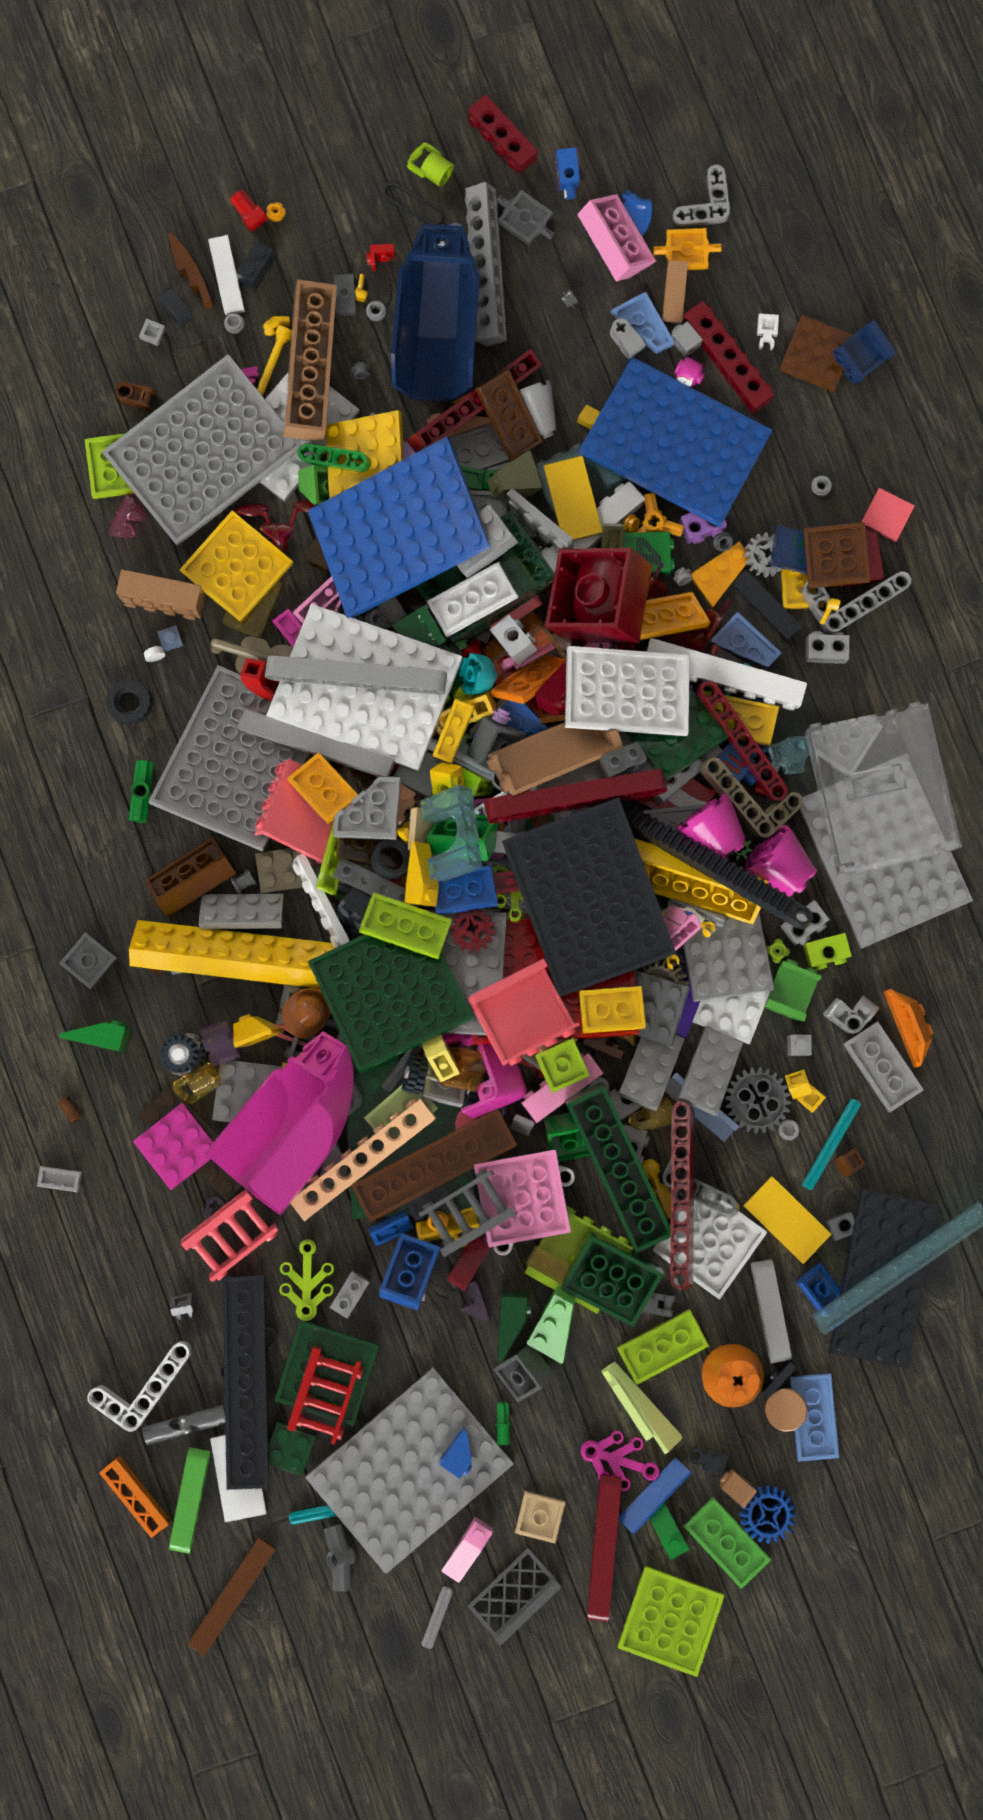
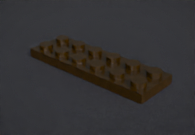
M170 1086L140 1114L152 1127L173 1109L184 1103L213 1142L219 1136ZM212 1159L196 1171L226 1201H229L242 1187Z

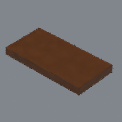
M504 369L475 388L510 461L515 460L543 442L509 369Z

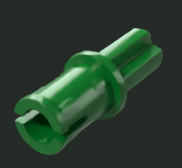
M499 1402L497 1403V1422L495 1423L498 1432L497 1444L509 1445L511 1444L510 1426L512 1425V1422L509 1421V1403Z

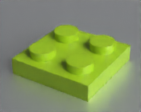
M573 1038L535 1054L551 1093L590 1076Z

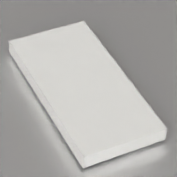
M497 562L428 600L427 603L445 636L448 637L512 602L518 596L500 563Z
M225 1435L210 1438L225 1522L266 1514L263 1489L226 1490Z

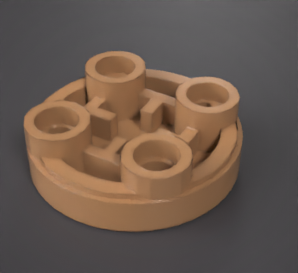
M790 1388L775 1391L768 1398L765 1406L768 1421L772 1426L781 1431L798 1429L805 1422L809 1410L803 1396Z

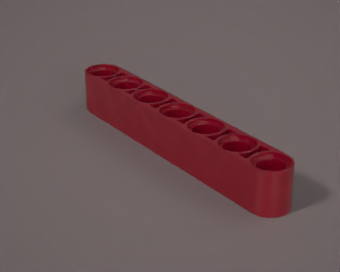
M712 681L701 683L697 687L698 698L728 735L727 740L766 797L772 801L784 799L788 793L786 785L719 687ZM706 685L712 690L709 697L703 692ZM717 702L723 705L721 713H717L715 710ZM729 719L735 723L733 730H729L726 726ZM740 736H743L746 739V744L744 747H741L738 744V738ZM751 753L757 755V762L755 764L749 759ZM764 769L769 773L767 780H763L761 777V772ZM775 786L780 788V795L778 797H775L772 793Z
M600 1474L587 1620L604 1622L609 1620L621 1476Z

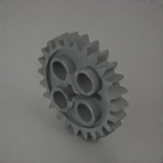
M752 1067L749 1069V1074L742 1070L743 1077L735 1075L737 1082L730 1081L729 1083L733 1087L732 1089H726L730 1096H726L724 1099L729 1100L730 1103L726 1104L725 1108H731L727 1115L735 1116L732 1121H739V1128L746 1125V1132L753 1128L754 1134H757L760 1128L762 1133H766V1127L773 1131V1124L781 1125L779 1118L786 1120L783 1112H790L785 1107L791 1104L790 1101L786 1100V1097L790 1096L791 1093L784 1092L788 1085L781 1086L784 1079L776 1080V1072L770 1076V1069H766L762 1073V1068L758 1067L755 1073ZM760 1081H764L767 1084V1090L763 1093L757 1088V1084ZM749 1084H752L756 1096L762 1097L760 1104L767 1114L766 1117L763 1116L760 1106L753 1103L755 1096L750 1090ZM741 1090H746L749 1093L747 1101L740 1100L739 1093ZM770 1099L776 1102V1108L773 1111L768 1110L766 1106L767 1101ZM751 1108L758 1111V1117L755 1120H751L748 1117V1111Z

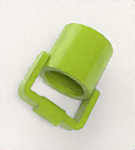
M425 142L414 150L407 163V167L422 178L425 176L439 187H442L447 182L454 169V165L443 158L440 151ZM424 150H427L430 154L420 169L413 163L422 155Z

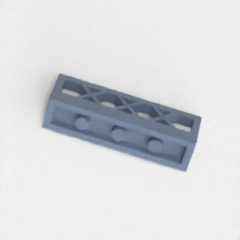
M674 1073L670 1077L664 1092L676 1102H683L678 1097L685 1080L679 1074ZM692 1106L695 1118L723 1142L726 1141L733 1131L739 1128L721 1110L714 1116Z

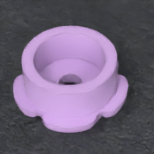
M502 708L493 710V720L503 725H506L508 720L511 721V718L508 717L510 714L508 711Z

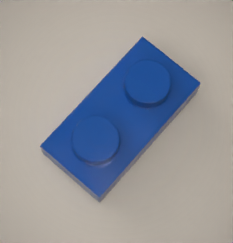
M402 1211L368 1228L376 1246L401 1235V1233L404 1234L414 1229L406 1211Z

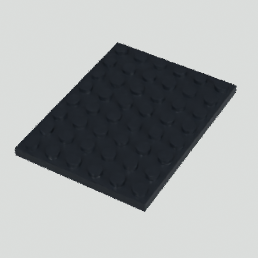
M619 798L502 841L560 997L677 954Z

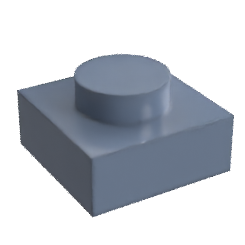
M177 626L157 632L164 652L183 646Z

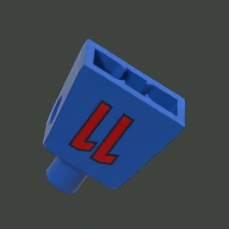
M729 743L717 758L724 763L739 782L742 779L752 786L755 783V779ZM750 756V761L755 764V760ZM713 763L709 767L710 772L714 771Z

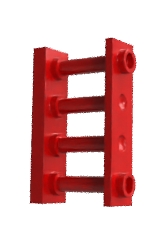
M314 1346L287 1429L295 1432L297 1426H305L332 1435L331 1444L335 1445L336 1440H341L344 1428L341 1427L356 1378H361L364 1367L360 1366L361 1360H358L354 1367L324 1357V1354H321L322 1348ZM324 1365L351 1374L352 1378L349 1387L317 1377L318 1375L314 1374L316 1366ZM316 1385L346 1395L343 1406L340 1407L312 1398L308 1394L310 1386L314 1387ZM309 1405L340 1415L336 1427L305 1418V1415L301 1414L303 1407H308Z

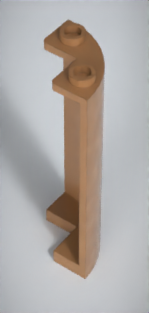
M565 722L487 754L489 759L487 760V765L491 772H495L503 792H508L513 796L598 760L602 756L623 748V744L617 729L606 731L565 728Z

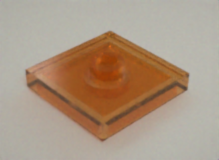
M451 1047L450 1052L454 1057L460 1074L443 1082H440L438 1079L439 1085L478 1092L486 1072L481 1052Z

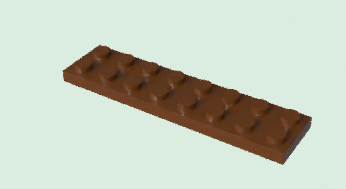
M496 1109L351 1186L369 1222L473 1169L474 1164L484 1163L517 1146L499 1109Z

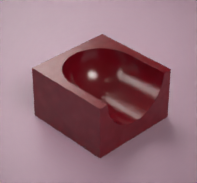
M632 548L559 549L545 627L568 643H639L653 565Z

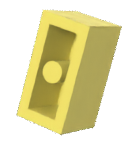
M442 1035L422 1044L426 1057L440 1082L460 1074L454 1057Z

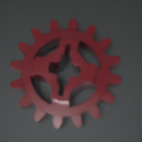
M477 909L473 912L466 911V914L459 912L460 918H453L456 925L450 926L451 930L455 931L451 934V937L456 939L454 941L456 946L461 944L460 948L462 951L468 948L469 953H472L473 949L480 953V947L488 949L486 943H493V939L490 936H496V932L491 930L495 928V923H489L492 917L490 915L485 917V910L481 911V913H478ZM474 918L480 919L482 922H478ZM467 920L464 927H461L462 923ZM471 924H473V927L475 928V938L471 933ZM483 934H486L485 937L480 941L481 936ZM464 939H468L472 941V943L464 941Z

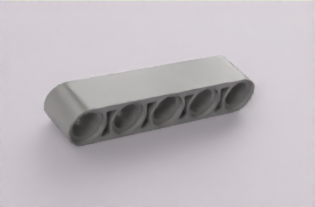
M769 1259L751 1263V1269L770 1363L792 1360L773 1261Z

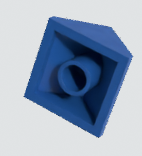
M818 1263L795 1281L821 1316L827 1317L838 1305L840 1287L821 1263Z

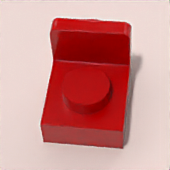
M394 244L370 245V253H367V265H371L372 271H376L375 260L387 262L395 259Z

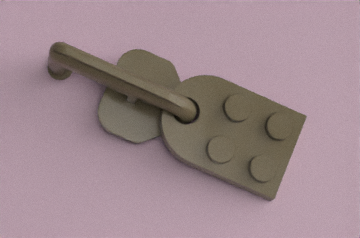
M254 636L244 638L241 646L217 638L211 641V651L218 654L223 650L238 655L235 668L239 674L246 658L264 661L267 664L268 656L290 657L293 647L288 645H277L270 648L267 641Z

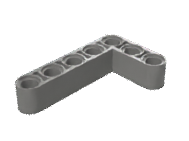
M898 572L838 609V611L831 610L824 625L820 624L823 631L830 635L833 632H839L902 593L911 584L910 575L906 572ZM897 578H900V579L903 580V582H904V586H903V587H900V586L897 585V583H896V579H897ZM807 582L801 589L802 597L808 603L810 610L819 623L825 611H821L818 608V603L823 602L826 605L827 601L831 598L824 587L815 588L816 594H810L807 590ZM880 588L887 591V597L880 595ZM863 599L870 601V608L863 605ZM846 609L853 611V618H849L846 615ZM829 620H835L837 628H831Z

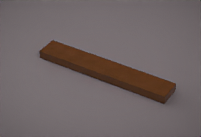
M261 1537L257 1539L188 1642V1646L202 1656L206 1655L275 1552L276 1548Z

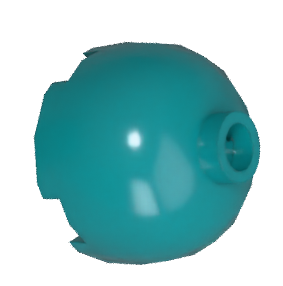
M470 653L468 658L463 659L460 667L459 677H463L464 683L461 688L466 694L480 695L492 688L497 680V671L491 659L484 655Z

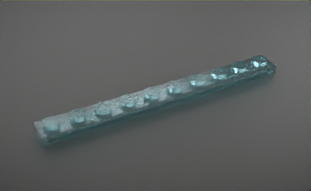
M975 1203L813 1314L812 1318L821 1333L827 1334L983 1226L982 1205Z

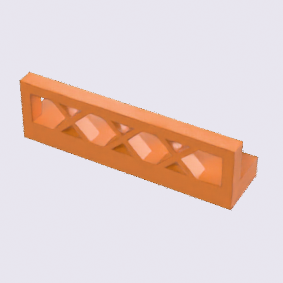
M120 1456L99 1472L151 1538L170 1524L172 1520ZM113 1468L120 1479H111L106 1472ZM122 1484H126L133 1493V1496H125L121 1492ZM135 1500H138L143 1505L146 1513L137 1512L134 1508ZM148 1516L152 1517L159 1525L154 1531L148 1525Z

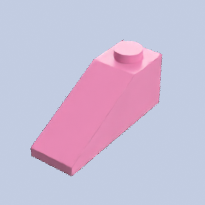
M474 1517L441 1571L459 1583L493 1533V1528Z

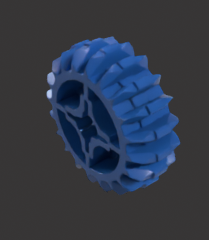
M765 1485V1491H763L758 1486L757 1490L759 1493L754 1494L746 1507L743 1508L746 1511L739 1512L741 1517H746L740 1522L742 1525H747L744 1530L746 1533L751 1531L750 1537L752 1539L758 1535V1542H762L764 1537L767 1544H770L771 1537H773L775 1542H778V1535L783 1539L786 1538L783 1533L785 1530L791 1533L792 1530L788 1527V1524L795 1525V1521L790 1519L791 1517H796V1513L790 1511L795 1508V1505L793 1503L788 1504L791 1501V1497H784L786 1493L784 1490L778 1493V1487L774 1486L770 1492V1486ZM773 1498L779 1502L766 1505L762 1499ZM755 1504H757L759 1513L755 1516L756 1519L752 1521V1510ZM762 1506L770 1512L773 1522L770 1518L765 1517V1511L762 1509ZM783 1507L784 1517L782 1522L778 1524L776 1517ZM768 1523L771 1524L774 1529L761 1530L757 1528V1526H762L763 1524Z

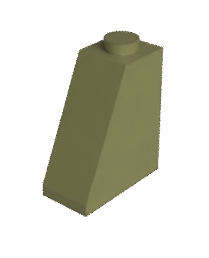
M531 451L525 452L487 480L493 499L507 498V493L511 489H514L522 497H531L542 488Z

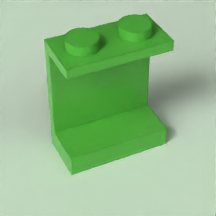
M787 959V962L782 961L773 981L774 990L770 991L764 1008L796 1021L804 1022L807 1016L806 1010L816 984L821 980L822 976L818 975V971L813 968L798 967L799 963Z

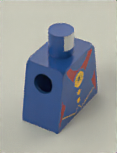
M575 147L556 150L554 161L558 189L564 190L565 199H574L577 197L576 188L579 187L580 183L577 149Z

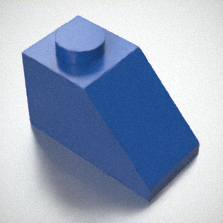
M464 1426L439 1459V1465L458 1479L462 1475L466 1476L472 1468L467 1428Z

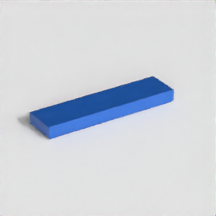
M675 1458L618 1519L634 1535L692 1473Z

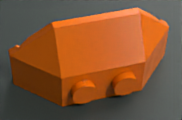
M892 989L883 991L913 1068L922 1065L932 1042L931 1035L933 1034L930 1024L925 1022V1010L922 1004H918L917 1000Z

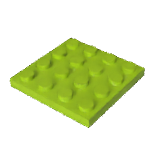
M645 1565L617 1647L697 1677L724 1599V1594Z

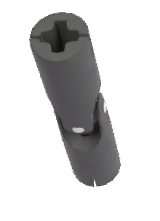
M223 1404L192 1413L188 1416L184 1415L144 1426L142 1430L145 1443L150 1445L185 1435L192 1431H200L225 1424V1406ZM178 1424L181 1426V1430H174Z

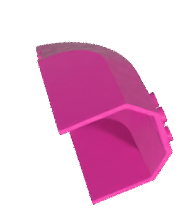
M325 1032L320 1033L303 1047L304 1051L297 1057H290L287 1060L288 1064L282 1069H275L205 1152L209 1158L236 1182L280 1216L333 1150L344 1128L350 1110L354 1077L351 1054L347 1045Z

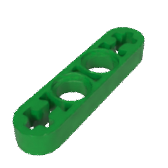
M308 443L301 445L297 454L298 458L307 464L355 472H365L371 465L370 458L362 452ZM310 451L315 454V457L313 455L305 456V452ZM329 452V458L322 462V454ZM346 454V462L339 464L340 456ZM353 459L356 461H361L363 459L364 462L358 465L357 463L353 462Z

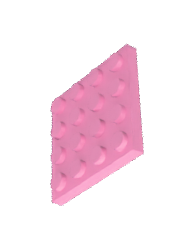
M556 1150L474 1164L475 1174L484 1169L487 1172L494 1171L495 1174L488 1178L505 1206L507 1205L508 1208L514 1206L518 1214L486 1232L489 1247L571 1232ZM479 1182L477 1185L481 1207L487 1217L490 1216L492 1219L498 1215L496 1212L498 1210L482 1182Z

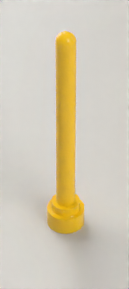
M278 325L275 338L277 340L257 388L262 397L283 344L290 340L292 331L281 325Z

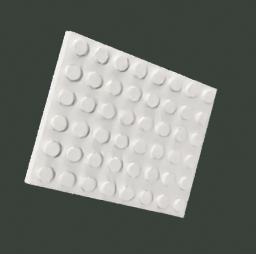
M311 604L290 657L441 670L447 672L445 694L434 695L280 681L266 716L339 742H346L394 758L395 763L419 771L463 658L460 655L351 617L347 618L345 615Z

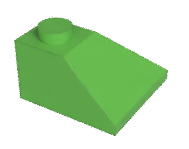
M311 465L298 471L299 491L311 503L319 505L329 499L327 467Z

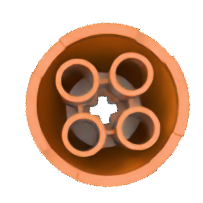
M740 1344L721 1345L711 1351L706 1357L702 1366V1382L708 1395L718 1404L726 1407H741L752 1402L760 1393L764 1383V1369L760 1359L749 1348ZM734 1376L739 1377L742 1383L739 1384L738 1382H735L732 1378Z

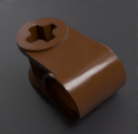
M126 381L119 382L115 387L117 398L121 404L144 411L151 410V399L156 392L153 388ZM124 390L130 391L127 396H121L120 394Z

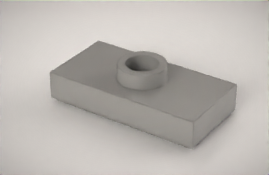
M40 1166L37 1187L79 1192L82 1172Z

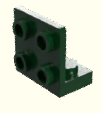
M428 604L393 625L398 634L434 647L441 645L449 639L445 636Z

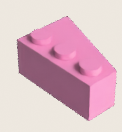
M332 576L293 612V615L301 625L304 623L311 604L339 614L341 613L343 606Z

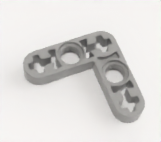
M712 165L707 172L710 203L676 208L672 219L676 226L691 227L724 223L728 219L730 207L726 175L722 166ZM713 172H717V175H719L717 184H715ZM721 190L724 196L716 198L713 196V191ZM718 209H721V211L724 212L723 216H720V214L717 213ZM704 211L707 216L704 219H699L696 217V212ZM680 213L685 217L683 221L679 217Z

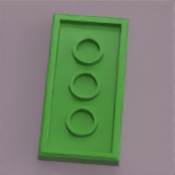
M714 1497L683 1525L741 1589L771 1561V1558Z

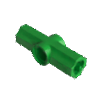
M136 760L134 782L131 787L132 798L129 821L147 823L149 799L152 795L151 786L154 762ZM140 787H146V793L143 796L137 795V790Z

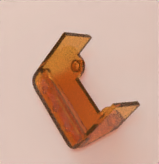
M528 614L520 620L524 626L522 631L524 634L530 633L536 641L533 643L536 647L543 648L553 643L565 660L567 659L566 653L538 615ZM497 638L481 648V655L488 657L494 663L497 671L495 683L502 677V670L497 661L508 654Z

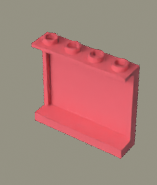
M289 758L282 763L280 762L276 767L275 773L277 775L269 786L268 791L270 794L262 805L263 813L256 821L255 827L257 829L254 835L264 834L312 858L311 863L320 866L323 862L333 820L327 824L288 782L287 778L302 766Z
M544 959L476 992L468 998L473 1011L503 1066L508 1063L510 1066L522 1061L521 1056L528 1054L529 1057L540 1051L539 1047L544 1044L546 1047L558 1042L556 1038L562 1035L566 1038L574 1034V1029L579 1026V1023L574 1024L545 971L547 964Z

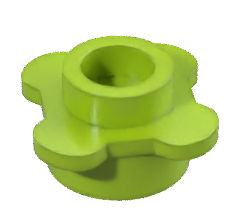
M776 939L774 944L766 947L767 954L772 957L774 963H779L784 956L790 954V950L782 944L781 939Z

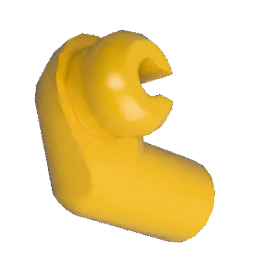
M273 316L263 325L264 334L267 336L274 335V329L278 325L290 326V316Z

